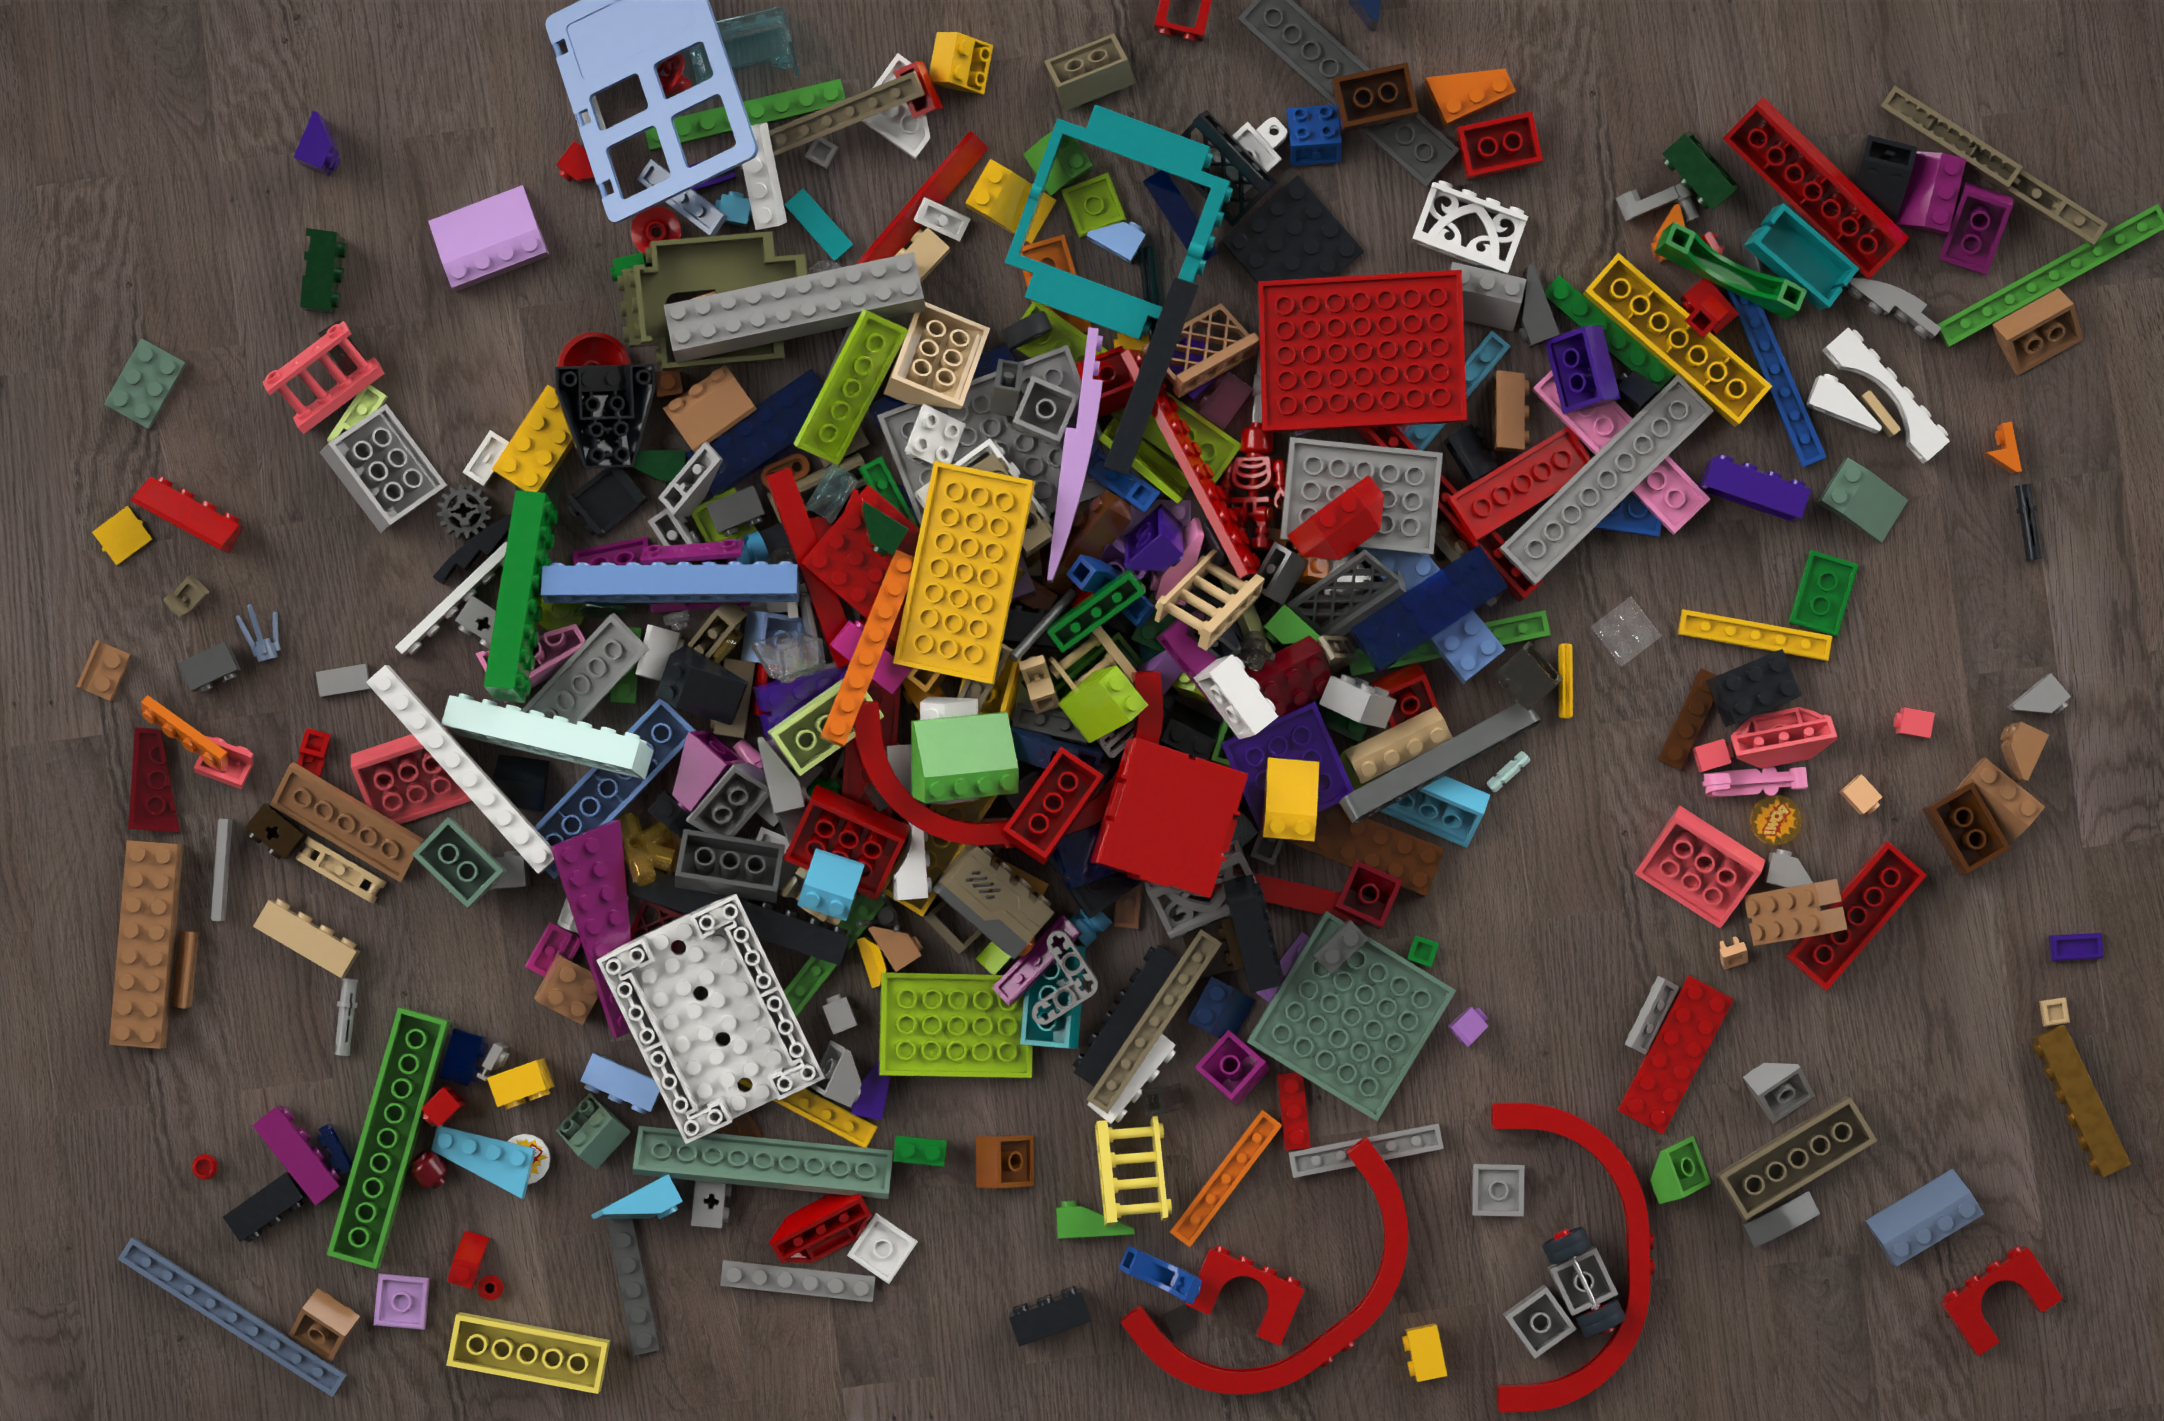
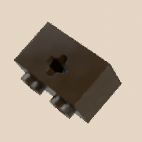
M263 803L245 826L250 831L247 835L258 844L263 841L270 848L267 851L278 860L281 857L289 859L308 836L267 803ZM271 828H279L277 831L278 835H280L279 838H270L272 833L269 830Z

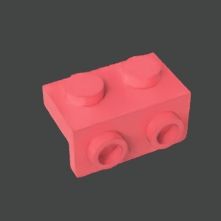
M206 736L227 751L228 764L222 770H219L215 766L207 765L202 757L199 756L194 766V773L242 790L254 765L253 753L245 747H235L227 744L221 738Z

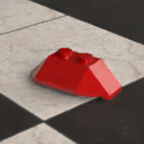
M1368 475L1289 533L1287 537L1303 557L1339 561L1380 531L1384 494Z
M828 1194L786 1216L769 1243L781 1263H814L858 1240L872 1214L860 1194L851 1196Z

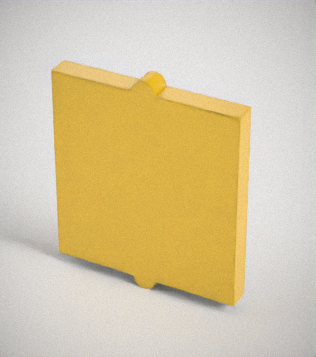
M126 506L92 532L103 546L102 551L107 552L117 566L153 540L143 526L144 522L136 517L129 506Z

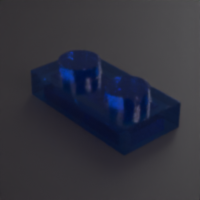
M327 1124L318 1129L320 1132L318 1139L323 1148H328L333 1157L330 1158V1161L337 1172L341 1171L342 1174L351 1171L353 1163L332 1124Z

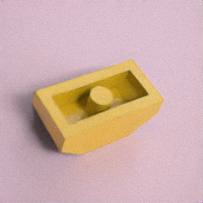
M868 936L857 939L871 987L881 986V972L886 973L889 970L881 948L877 942Z

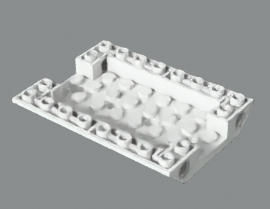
M737 894L701 907L619 946L596 960L685 1144L732 1123L734 1118L776 1098L781 1100L825 1079ZM676 940H681L685 943L686 950L681 954H676L672 951L671 944ZM698 986L705 987L708 990L707 998L703 1000L697 999L693 994L694 989ZM718 1033H728L730 1042L724 1046L719 1045L715 1039ZM741 1078H748L752 1081L753 1086L748 1091H742L738 1087V1081Z

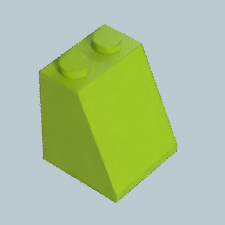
M1117 665L1093 671L1057 703L1088 743L1131 722L1148 706Z

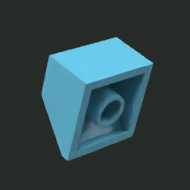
M816 848L797 905L846 921L852 908L865 864Z

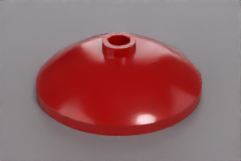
M587 332L574 337L565 345L559 355L557 367L631 365V360L624 346L614 337L601 332Z

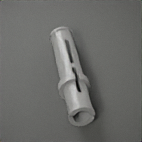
M342 978L340 1001H337L339 1014L334 1055L350 1056L354 1010L358 1006V1003L355 1002L358 980Z

